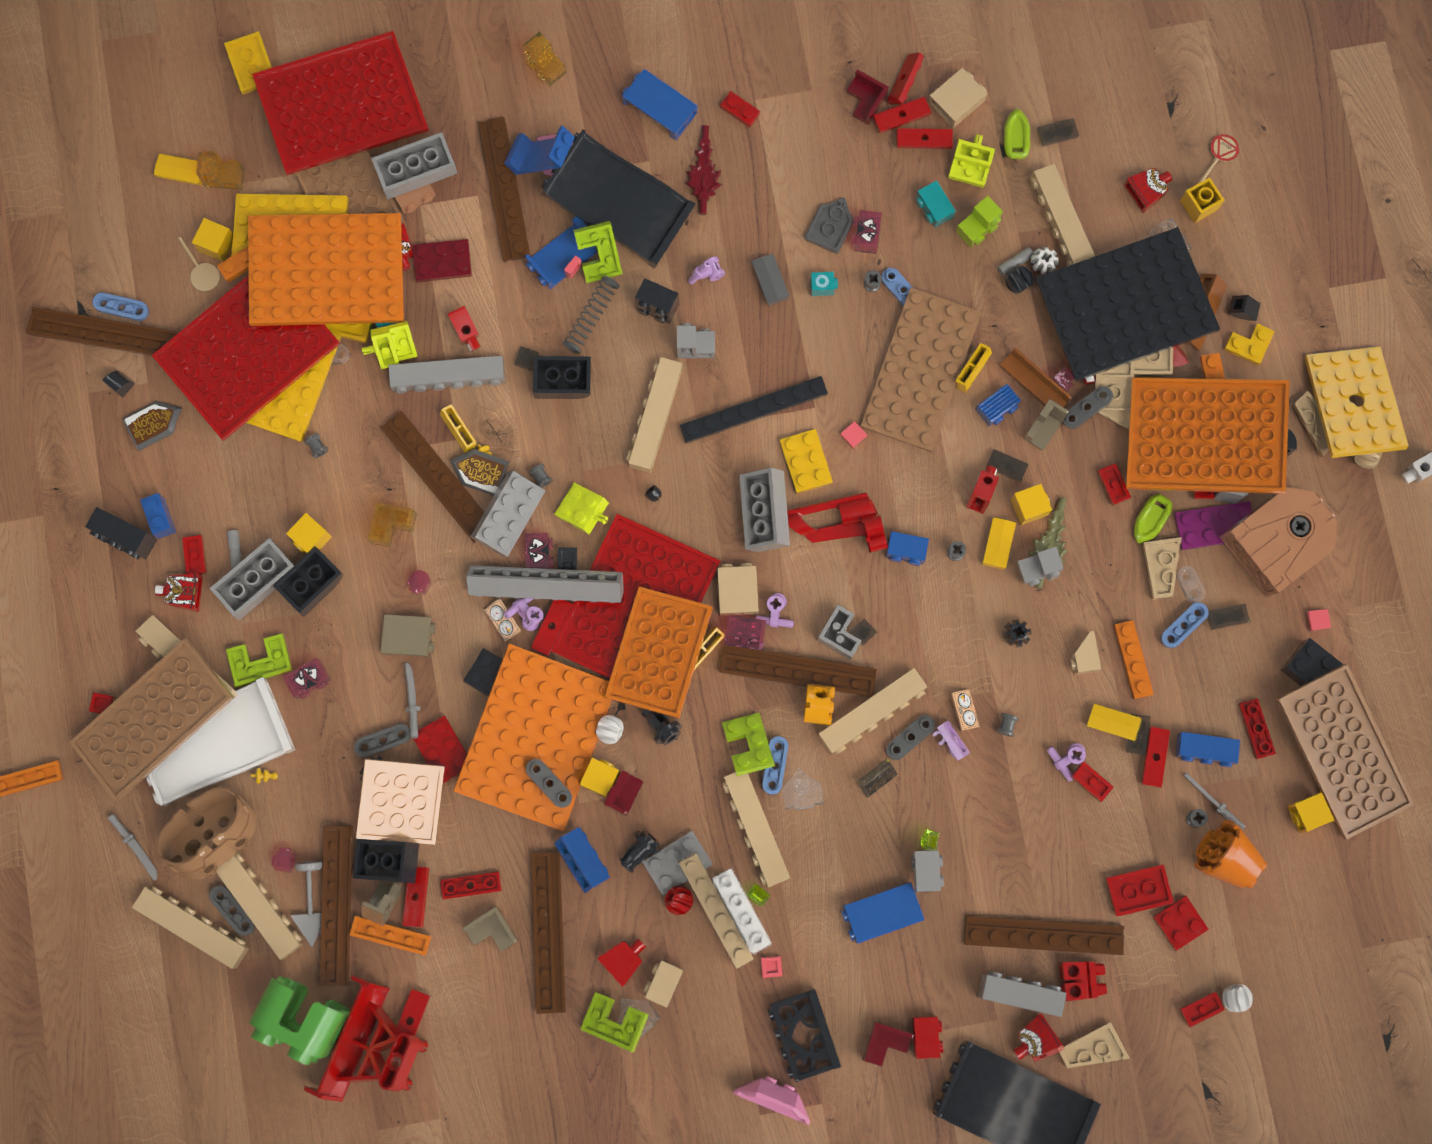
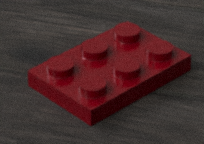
M468 239L412 245L417 283L472 277Z

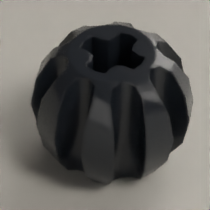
M1024 266L1017 267L1008 273L1005 278L1007 288L1015 294L1023 292L1034 282L1032 272Z
M1013 619V625L1007 622L1004 628L1008 632H1003V637L1009 638L1007 644L1012 646L1014 642L1016 648L1022 647V642L1028 644L1030 638L1027 635H1032L1031 629H1026L1025 627L1028 623L1023 620L1022 624H1020L1019 619ZM1016 629L1021 634L1019 637H1016V633H1014Z

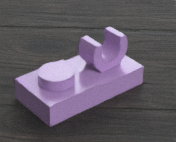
M949 720L938 726V730L933 733V736L942 735L943 739L938 744L943 745L947 742L950 754L957 760L970 753Z

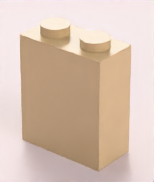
M961 68L930 95L928 103L954 128L986 100L987 92L983 85L978 84L974 80L973 75L969 71Z
M751 563L740 564L741 567L723 564L721 568H718L720 616L758 614L756 566H752Z

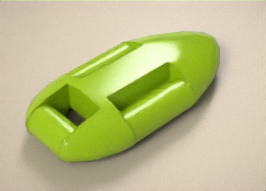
M1015 109L1009 114L1004 126V148L1010 159H1024L1030 150V125L1025 114L1020 109ZM1012 150H1022V152H1014Z
M1155 494L1147 500L1134 526V535L1137 543L1148 542L1160 533L1172 511V501L1161 494ZM1158 501L1166 507L1163 509L1156 505L1155 502Z

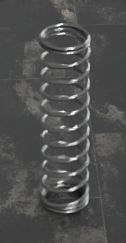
M602 276L599 281L600 286L595 288L597 293H592L593 299L588 300L589 305L584 306L585 311L580 313L582 318H577L578 324H574V330L569 331L571 337H566V340L563 342V345L572 352L579 354L581 349L568 341L567 338L573 339L583 346L585 344L573 337L571 332L578 333L585 339H589L586 335L580 333L575 326H580L592 333L589 328L580 324L578 320H585L590 325L596 327V324L587 320L582 313L589 314L596 320H600L599 317L591 314L586 307H591L597 312L604 314L603 311L594 307L590 300L596 301L601 306L607 308L606 304L598 301L593 295H600L605 300L611 302V299L599 293L597 288H602L609 294L615 295L614 292L603 287L601 282H604L613 289H619L620 287L614 279L608 276Z

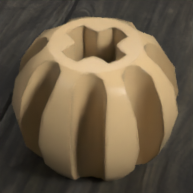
M1383 452L1355 455V462L1364 469H1373L1378 465Z

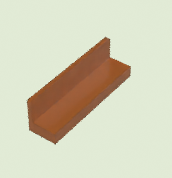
M1201 273V283L1216 315L1227 285L1216 274ZM1207 335L1185 344H1191L1197 351H1201Z
M1014 348L1011 354L999 366L1043 406L1051 399L1064 408L1071 399V396L1017 348Z

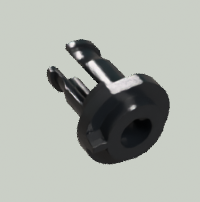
M646 709L643 710L641 715L647 719L648 724L656 733L654 737L656 744L668 745L678 739L677 737L681 733L679 730L682 727L679 721L671 722L664 714Z
M646 830L642 832L635 831L633 835L636 840L628 848L625 855L619 859L622 862L621 865L631 873L650 853L657 855L660 852L658 847L660 843Z

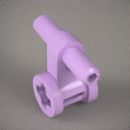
M711 257L700 266H697L693 270L688 282L694 284L698 279L709 277L710 281L722 278L725 272L723 269L721 270L718 264V257Z
M781 593L773 594L767 601L771 617L757 615L755 622L768 624L770 627L778 628V626L793 628V620L780 619V611L787 603L786 597ZM776 598L781 603L778 607L773 603Z
M522 598L512 603V607L504 612V617L509 619L515 613H518L523 618V628L528 631H535L539 626V622L543 619V612L538 607H529L527 605L533 598Z
M1080 743L1071 744L1068 748V754L1063 757L1059 756L1053 746L1047 749L1056 769L1062 772L1068 782L1072 781L1073 779L1070 777L1072 773L1067 765L1070 763L1080 764L1085 760L1086 751L1084 746ZM1073 750L1081 751L1080 756H1073Z

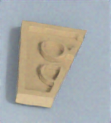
M1307 391L1292 406L1319 455L1323 457L1329 449L1315 397Z
M1182 537L1144 542L1142 544L1153 600L1173 596Z
M1111 1022L1064 1045V1050L1058 1052L1066 1068L1130 1059Z

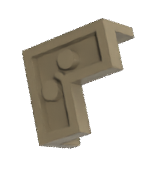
M1049 399L1024 440L1043 451L1069 411Z
M380 882L369 903L363 901L361 904L362 917L384 926L402 892V886L396 883L390 886Z
M499 907L493 908L462 928L474 945L492 935L501 952L519 941Z

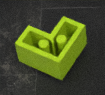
M986 196L973 208L972 214L957 226L956 233L970 248L974 244L979 245L985 239L984 236L990 232L992 234L999 227L998 224L1002 220L1003 211L989 196Z

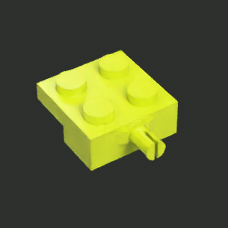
M979 134L975 135L974 143L959 139L948 179L984 188L995 149L982 146L983 136L980 135L978 141Z
M408 321L370 330L373 345L362 347L363 355L376 354L381 369L389 368V365L400 364L399 361L418 357Z
M573 483L554 515L589 535L597 521L603 524L607 523L608 517L602 515L609 502L604 497Z

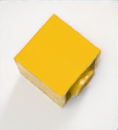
M1210 177L1186 190L1180 199V202L1194 223L1216 212L1225 201Z
M203 218L192 244L198 252L223 262L232 247L233 233L229 228Z
M1042 484L1014 493L1010 499L1021 525L1046 517L1052 511L1048 495L1044 491Z
M307 513L286 533L293 540L292 544L302 553H309L315 546L320 550L332 538Z
M592 758L580 786L607 798L612 786L614 787L620 771L614 768L615 765L600 759L598 761Z
M1322 793L1311 795L1287 806L1291 819L1299 833L1308 832L1334 821Z

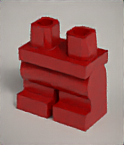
M1093 961L1058 962L1060 980H1074V982L1060 983L1061 992L1066 993L1065 1001L1098 998V996L1107 994L1106 983L1096 982L1097 975H1105L1106 973L1104 964Z

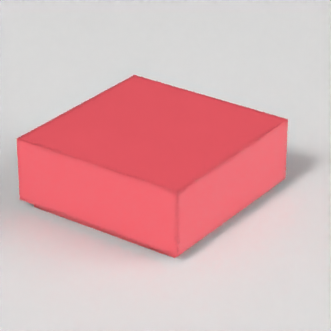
M575 256L564 269L565 276L569 279H572L582 267L580 258Z
M855 421L840 434L852 448L856 447L867 437V434Z
M1328 609L1307 612L1310 631L1331 628Z
M781 956L761 958L762 978L782 976Z

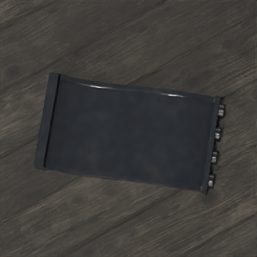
M582 129L580 134L576 132L573 144L562 167L551 170L553 175L550 179L546 178L543 182L541 195L548 197L590 226L610 221L615 241L634 252L655 269L696 203L691 200L688 201L662 181L616 155L589 136L584 129Z
M965 1041V1044L961 1043L957 1051L959 1058L957 1062L952 1063L949 1073H951L949 1081L945 1080L941 1088L943 1092L940 1100L937 1099L934 1104L933 1110L936 1117L993 1144H1085L1100 1109V1103L969 1041Z

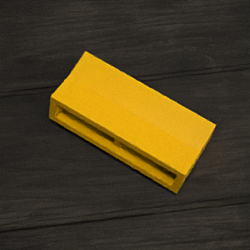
M159 154L154 175L159 178L202 186L206 165L201 161Z
M982 343L979 344L955 380L957 389L965 394L967 393L992 354L990 347ZM982 353L983 356L981 357L977 365H974V363ZM969 371H972L971 374L969 375V377L967 378V380H966L965 383H964V382H963L964 378L966 377V375L968 374Z
M452 404L441 409L440 416L464 453L476 449V441ZM451 414L458 425L457 427H455L448 415ZM461 432L464 434V436L470 443L469 445H467L464 439L462 438L460 434Z
M993 517L983 566L1000 570L1006 569L1016 526L1015 522Z
M715 626L704 637L701 646L703 654L697 659L695 669L725 636ZM716 632L719 636L707 649L703 647Z
M1094 704L1087 726L1135 741L1141 725V718Z

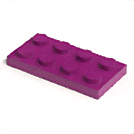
M1250 501L1174 513L1179 538L1182 537L1181 551L1225 544L1219 536L1252 511Z

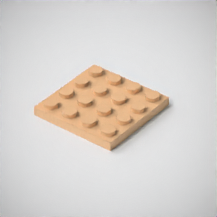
M365 759L356 838L435 845L444 766Z

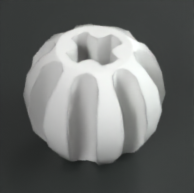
M1045 246L1043 250L1040 248L1035 250L1034 255L1031 256V264H1034L1032 266L1035 272L1039 270L1042 275L1047 272H1053L1059 258L1055 257L1057 255L1055 250L1050 251L1049 247Z
M614 715L603 716L598 722L596 736L606 744L618 742L623 733V722Z
M1235 984L1224 989L1222 1001L1229 1011L1243 1012L1251 1007L1253 995L1247 986Z

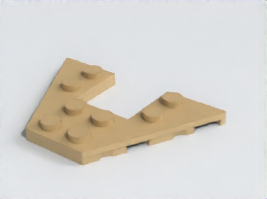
M1173 348L1096 374L1095 389L1100 386H1106L1113 392L1112 402L1099 411L1098 414L1129 430L1132 378H1134V375H1172ZM1102 392L1100 394L1101 399H1104L1107 396L1105 392Z

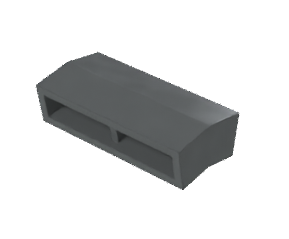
M774 254L753 260L752 264L768 305L771 306L787 300L789 294Z

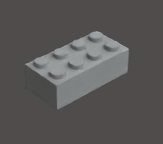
M442 132L371 158L387 199L458 174Z
M767 468L739 475L745 550L763 552L790 546L784 471Z
M508 471L470 537L502 557H508L545 490L515 471Z
M268 538L215 583L210 590L229 612L240 621L276 590L273 586L295 565L275 542Z
M988 971L987 975L982 974L977 998L1062 1017L1066 993L1061 992V987L1046 985V988L1041 987L1042 983L1029 980L1025 984L1021 983L1022 978L1007 976V979H1004L1002 974Z

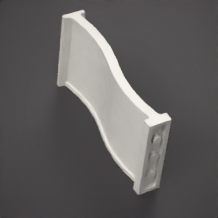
M262 677L256 680V682L235 691L237 696L221 712L219 711L146 777L148 784L153 786L155 791L153 797L157 804L168 806L170 803L191 793L246 772L286 753L295 751L267 679Z
M732 869L713 878V884L750 953L754 954L772 944Z

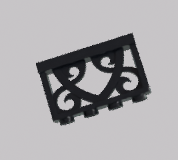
M815 989L770 1004L771 1008L767 1009L770 1020H775L777 1028H774L777 1040H782L783 1047L780 1050L783 1059H788L790 1067H787L790 1079L794 1078L795 1082H799L841 1067ZM809 997L810 1002L806 1003L799 1010L792 1003ZM783 1006H789L793 1008L796 1014L793 1017L791 1013L786 1012L788 1018L783 1020L779 1015V1011ZM805 1015L808 1019L809 1015H813L814 1021L812 1023H808L805 1021L803 1016ZM799 1021L808 1028L820 1029V1033L815 1035L811 1041L810 1050L799 1046L792 1040L794 1030ZM781 1025L788 1026L785 1036ZM821 1041L823 1047H817L818 1052H814L815 1042ZM788 1046L792 1050L797 1052V1054H795L793 1058L791 1057ZM807 1057L811 1058V1066L807 1071L802 1072L797 1069V1060H803L804 1066L807 1063ZM815 1059H830L831 1064L814 1069Z

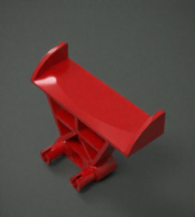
M352 975L350 979L362 985L318 1089L305 1086L304 1091L320 1099L338 1102L343 1101L350 1083L379 1081V1086L383 1090L394 1092L400 1090L408 1091L411 1087L407 1085L412 1086V1080L407 1078L417 1053H424L427 1050L423 1047L428 1048V1043L426 1040H420L416 1035L401 1033L383 1010L382 1006L390 988ZM378 1019L379 1024L372 1038V1041L370 1044H367L373 1027L376 1023V1020ZM391 1048L385 1063L381 1052ZM365 1049L367 1053L357 1076H353Z

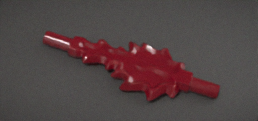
M703 125L702 137L698 144L700 149L698 151L695 150V154L698 157V161H696L697 167L690 165L692 171H687L689 181L686 182V185L693 189L692 195L698 196L700 215L707 214L709 197L716 195L714 191L722 186L718 182L721 170L715 171L716 165H711L713 161L710 160V155L713 149L710 148L709 126Z

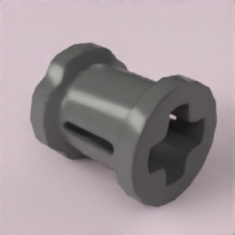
M874 270L869 271L865 276L864 288L869 292H876L880 288L882 281L881 274Z
M319 433L305 439L304 443L311 449L313 458H319L328 452V448L324 447L320 440Z
M544 464L537 465L529 471V474L533 475L538 483L537 486L541 488L546 487L553 481L544 470Z
M953 542L947 550V556L952 561L961 560L966 553V546L963 542ZM959 548L961 550L959 553H953L954 549Z
M1002 713L1001 725L996 732L1013 737L1014 734L1012 732L1018 717Z
M1201 809L1192 810L1186 816V822L1192 828L1202 827L1208 821L1206 812ZM1200 816V820L1194 821L1193 817Z

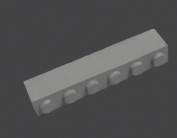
M502 356L389 365L390 387L397 394H404L409 390H414L415 392H424L426 389L441 391L446 387L462 389L463 386L470 385L477 388L482 387V384L499 386L501 383H506L504 359Z

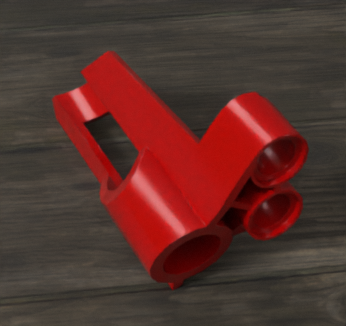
M867 492L787 510L788 526L796 533L805 536L812 543L865 535L869 553L888 549L881 515L878 514ZM829 509H838L841 513L842 523L815 529L808 525L801 516Z

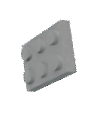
M693 831L665 847L657 855H653L642 862L663 896L672 887L680 886L688 881L678 861L695 852L705 869L713 865Z

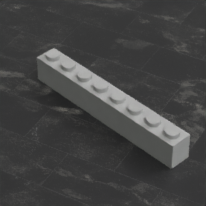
M471 565L466 576L468 594L478 597L493 596L497 598L514 597L615 603L621 602L624 592L622 572Z

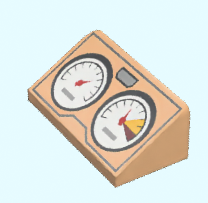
M500 598L485 609L505 642L521 632L512 617L509 619L504 617V612L507 611V608Z
M970 690L951 693L960 731L980 727Z

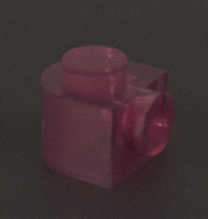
M1066 367L1052 379L1066 392L1074 385L1072 383L1074 380L1072 372Z
M422 570L412 573L407 581L408 586H410L409 590L416 595L419 593L425 595L431 586L429 575Z
M279 847V851H276V854L272 856L271 866H274L275 871L291 873L296 853H291L289 848Z

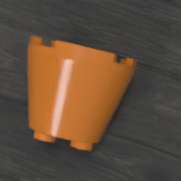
M1231 820L1222 821L1221 826L1214 831L1210 829L1202 838L1195 851L1197 862L1194 866L1199 871L1238 888H1252L1256 884V879L1260 873L1267 867L1264 858L1247 835Z

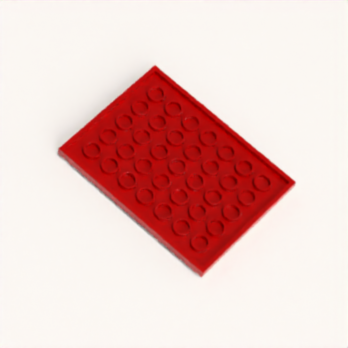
M394 31L252 74L286 175L429 131Z
M248 275L151 356L217 435L225 441L341 343L325 324L250 326Z
M616 514L589 571L622 572L624 592L621 602L574 601L551 652L610 679L638 588L643 587L702 603L721 561Z

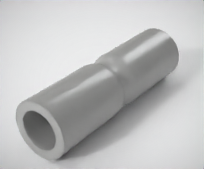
M1027 247L1013 258L998 266L997 269L1002 276H1005L1019 265L1031 259L1034 253L1030 247Z
M238 530L227 532L231 570L242 561Z

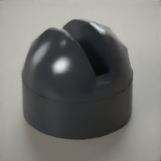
M653 485L646 491L645 496L650 501L656 502L659 500L658 497L661 498L662 492L656 485Z

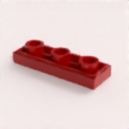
M920 52L907 55L887 99L890 105L903 104L906 101L907 93L914 84L917 71L922 66L924 55Z
M924 96L875 114L873 119L881 134L930 116L932 112Z
M897 128V148L952 149L953 129Z
M553 600L531 649L549 657L551 649L573 606L572 603L565 600ZM550 624L556 625L553 630L549 629Z
M1258 698L1239 703L1238 706L1256 760L1275 755L1276 752ZM1256 725L1260 728L1259 732L1255 729Z
M1150 727L1141 785L1162 788L1170 730ZM1153 754L1157 755V761L1153 759Z
M417 867L415 883H407L402 926H424L429 868Z
M499 871L440 880L442 900L502 891ZM469 882L474 883V887L472 889L468 888Z
M411 989L397 1025L401 1033L417 1034L431 998L430 995ZM409 1017H412L414 1019V1023L412 1025L408 1023Z

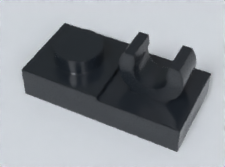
M558 547V569L578 570L577 547Z

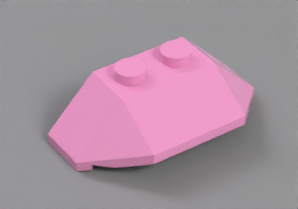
M766 1076L765 1079L760 1077L734 1089V1095L809 1125L810 1120L798 1092H795L796 1088L791 1085L784 1084L783 1087L776 1084V1079Z

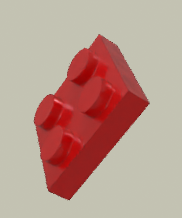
M1187 896L1182 897L1153 916V919L1175 951L1209 930Z

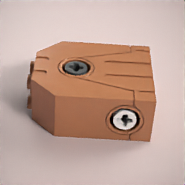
M1286 487V494L1274 493L1219 537L1256 585L1262 590L1263 594L1268 597L1281 592L1335 549L1338 522L1335 519V514L1323 504V499L1320 495L1315 494L1314 491Z

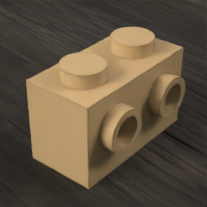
M661 960L660 964L656 962L652 974L655 975L652 982L648 981L644 989V993H646L645 998L667 1008L683 970Z

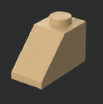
M1090 631L1073 653L1072 659H1070L1071 670H1074L1075 675L1097 672L1101 669L1094 631Z

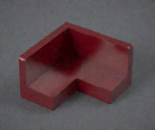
M858 69L846 93L861 101L853 113V117L869 125L873 115L877 113L887 97L889 87Z
M622 770L615 786H612L604 805L627 817L642 787L643 781Z
M874 1021L863 1061L882 1067L887 1048L907 1053L914 1034Z

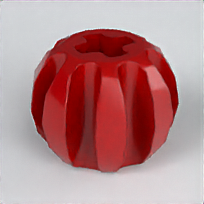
M679 885L668 890L664 900L667 910L675 915L687 914L694 902L691 891Z

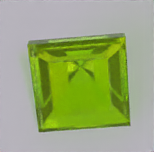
M925 830L920 839L922 848L928 851H937L939 833Z
M756 883L747 893L750 901L761 907L771 896Z

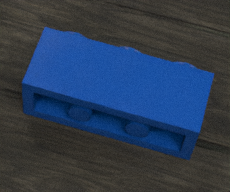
M1180 732L1177 735L1175 757H1181V761L1193 762V759L1200 760L1201 764L1212 765V762L1220 763L1221 767L1231 768L1232 765L1238 763L1240 740Z
M580 827L562 836L554 843L584 893L610 878L607 868L601 863L596 850L592 848L587 835Z

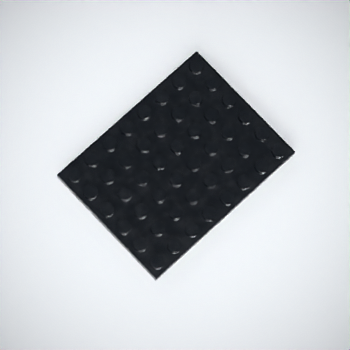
M1179 227L1041 275L1035 279L1075 382L1220 330Z

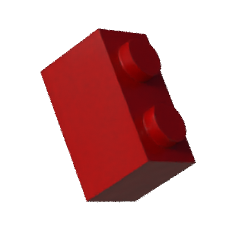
M937 1016L912 1017L914 1057L916 1059L941 1058L940 1053L944 1052L943 1041H939V1033H942V1021L938 1020Z

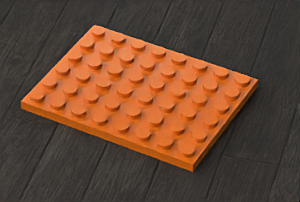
M401 213L248 216L250 326L404 322Z
M1132 378L1126 488L1286 494L1290 380Z
M508 644L453 792L564 832L580 789V783L598 740L596 736L598 722L603 716L607 715L612 701L605 698L609 681ZM532 759L541 760L571 792L572 801L567 807L560 808L555 806L525 772V766L528 761ZM537 765L533 766L535 773L539 771V766ZM550 779L546 781L547 787L552 786V781ZM564 794L559 796L561 802L566 799Z

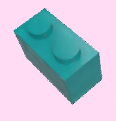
M937 180L917 191L916 203L920 209L923 208L926 213V220L929 224L932 223L934 228L954 218L956 210Z

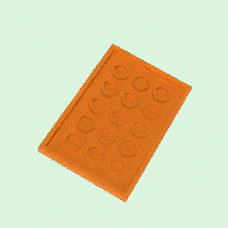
M639 587L605 698L680 719L713 607Z

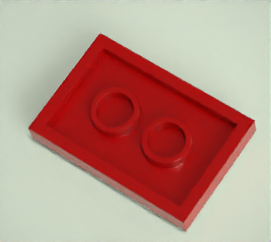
M444 715L418 730V738H413L427 764L444 766L443 784L460 774L467 755L447 717Z
M1164 864L1105 878L1115 917L1174 903Z

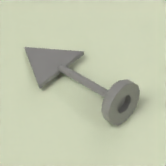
M322 861L294 863L295 870L306 871L308 914L290 916L311 947L320 933L321 913H313L311 871L320 870L322 868Z

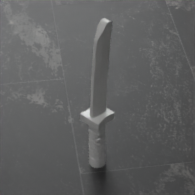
M405 663L404 669L409 706L406 708V712L410 714V738H418L417 712L420 711V706L416 705L413 670L409 663Z
M1187 773L1184 774V777L1218 808L1215 811L1217 814L1221 813L1227 820L1233 821L1242 830L1246 827L1225 808L1227 806L1225 803L1220 805Z
M114 814L109 816L107 819L124 838L123 842L131 847L152 879L157 880V869L134 839L136 836L130 834Z

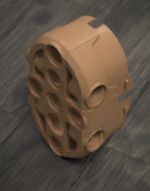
M214 788L206 791L199 797L193 798L186 804L190 810L187 812L182 809L177 811L160 832L157 841L158 854L161 856L164 864L179 876L189 880L212 876L218 870V867L230 861L236 852L248 846L256 828V813L247 801L229 789ZM198 847H200V848L198 849V851L196 852V854L193 855L194 851H195Z

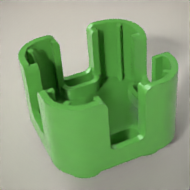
M279 976L278 979L272 977L249 1021V1024L255 1027L251 1037L270 1047H273L275 1043L282 1045L283 1042L290 1045L291 1047L287 1055L305 1065H310L311 1061L317 1063L319 1058L330 1056L351 1010L334 1000H328L325 1005L315 1002L312 1004L301 1025L296 1022V1015L308 994V988L283 976Z

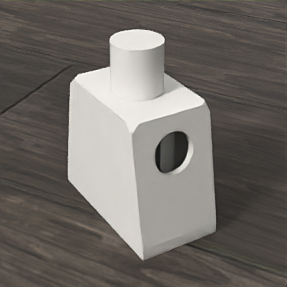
M1432 452L1409 465V470L1401 474L1406 484L1414 480L1419 483L1432 475Z

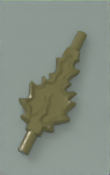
M1059 497L1056 510L1053 512L1052 518L1048 519L1049 529L1045 531L1046 535L1041 533L1040 541L1036 538L1033 539L1034 550L1028 552L1031 557L1037 555L1038 552L1056 547L1062 564L1065 563V560L1062 558L1067 549H1063L1067 542H1059V540L1062 538L1060 536L1061 532L1066 528L1065 525H1062L1066 498ZM1044 579L1040 580V584L1034 587L1042 589Z

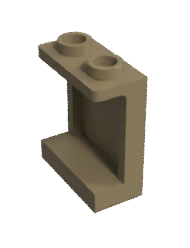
M384 614L381 653L386 656L393 654L430 658V653L433 654L434 642H431L432 634H435L436 623H433L431 617Z

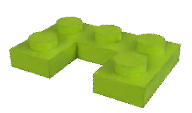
M610 221L573 230L578 250L597 246L600 258L582 263L586 283L601 280L602 276L614 277L623 274Z
M284 634L264 638L268 657L250 662L245 644L226 649L235 687L254 683L262 677L268 679L293 671Z
M760 713L722 722L727 742L746 738L750 751L731 756L737 776L775 766Z
M595 992L580 1030L625 1050L634 1052L649 1014L629 1006L622 1025L608 1019L615 1000Z

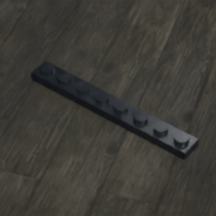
M820 376L681 424L680 429L685 443L688 444L828 395L823 378Z

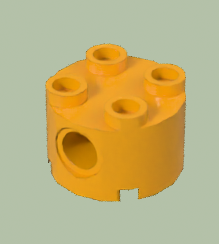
M807 684L804 722L831 725L832 714L829 713H833L834 701L831 698H834L835 687Z

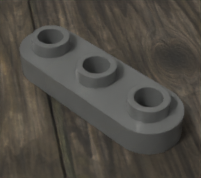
M1100 386L1070 408L1063 420L1065 426L1070 429H1076L1109 405L1113 400L1112 390L1109 387ZM1102 392H1105L1107 394L1106 398L1104 399L1100 398V394ZM1090 404L1091 409L1085 410L1084 406ZM1072 415L1076 417L1074 422L1069 421V417Z
M922 715L887 745V756L892 760L903 758L934 730L935 722L933 718L928 715ZM922 722H928L929 727L924 728ZM908 734L914 735L913 741L908 740ZM895 746L900 749V752L897 754L893 752V747Z
M398 724L359 738L354 744L355 753L361 757H369L405 744L411 739V730L404 724ZM401 731L405 732L403 738L399 737V732ZM382 738L387 739V742L384 745L380 743V740ZM364 744L368 745L367 751L362 750Z
M532 759L527 762L525 772L555 806L560 808L567 807L572 801V794L541 760ZM535 765L539 766L537 773L533 771V766ZM549 779L552 781L551 787L546 786V781ZM561 794H564L566 797L563 802L559 800Z
M215 886L212 888L209 894L210 901L232 928L242 936L252 934L256 926L230 890L225 886ZM223 892L224 897L220 900L218 894ZM232 907L236 908L235 914H231L230 912ZM244 922H248V929L243 928Z

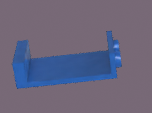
M643 69L641 73H637L632 85L626 87L622 93L625 106L630 103L668 129L670 137L675 141L698 113V105L646 69Z
M560 126L555 138L534 142L524 133H519L504 164L516 175L561 168L575 137L564 126Z
M577 217L572 219L573 225L534 256L530 257L529 254L525 256L527 261L525 265L532 273L535 271L539 276L537 279L542 286L552 289L566 278L564 269L575 256L581 259L582 264L598 252L597 246L578 250L573 230L587 226Z
M911 882L843 906L844 910L841 911L844 921L849 922L851 927L848 930L851 941L855 940L856 944L925 920Z

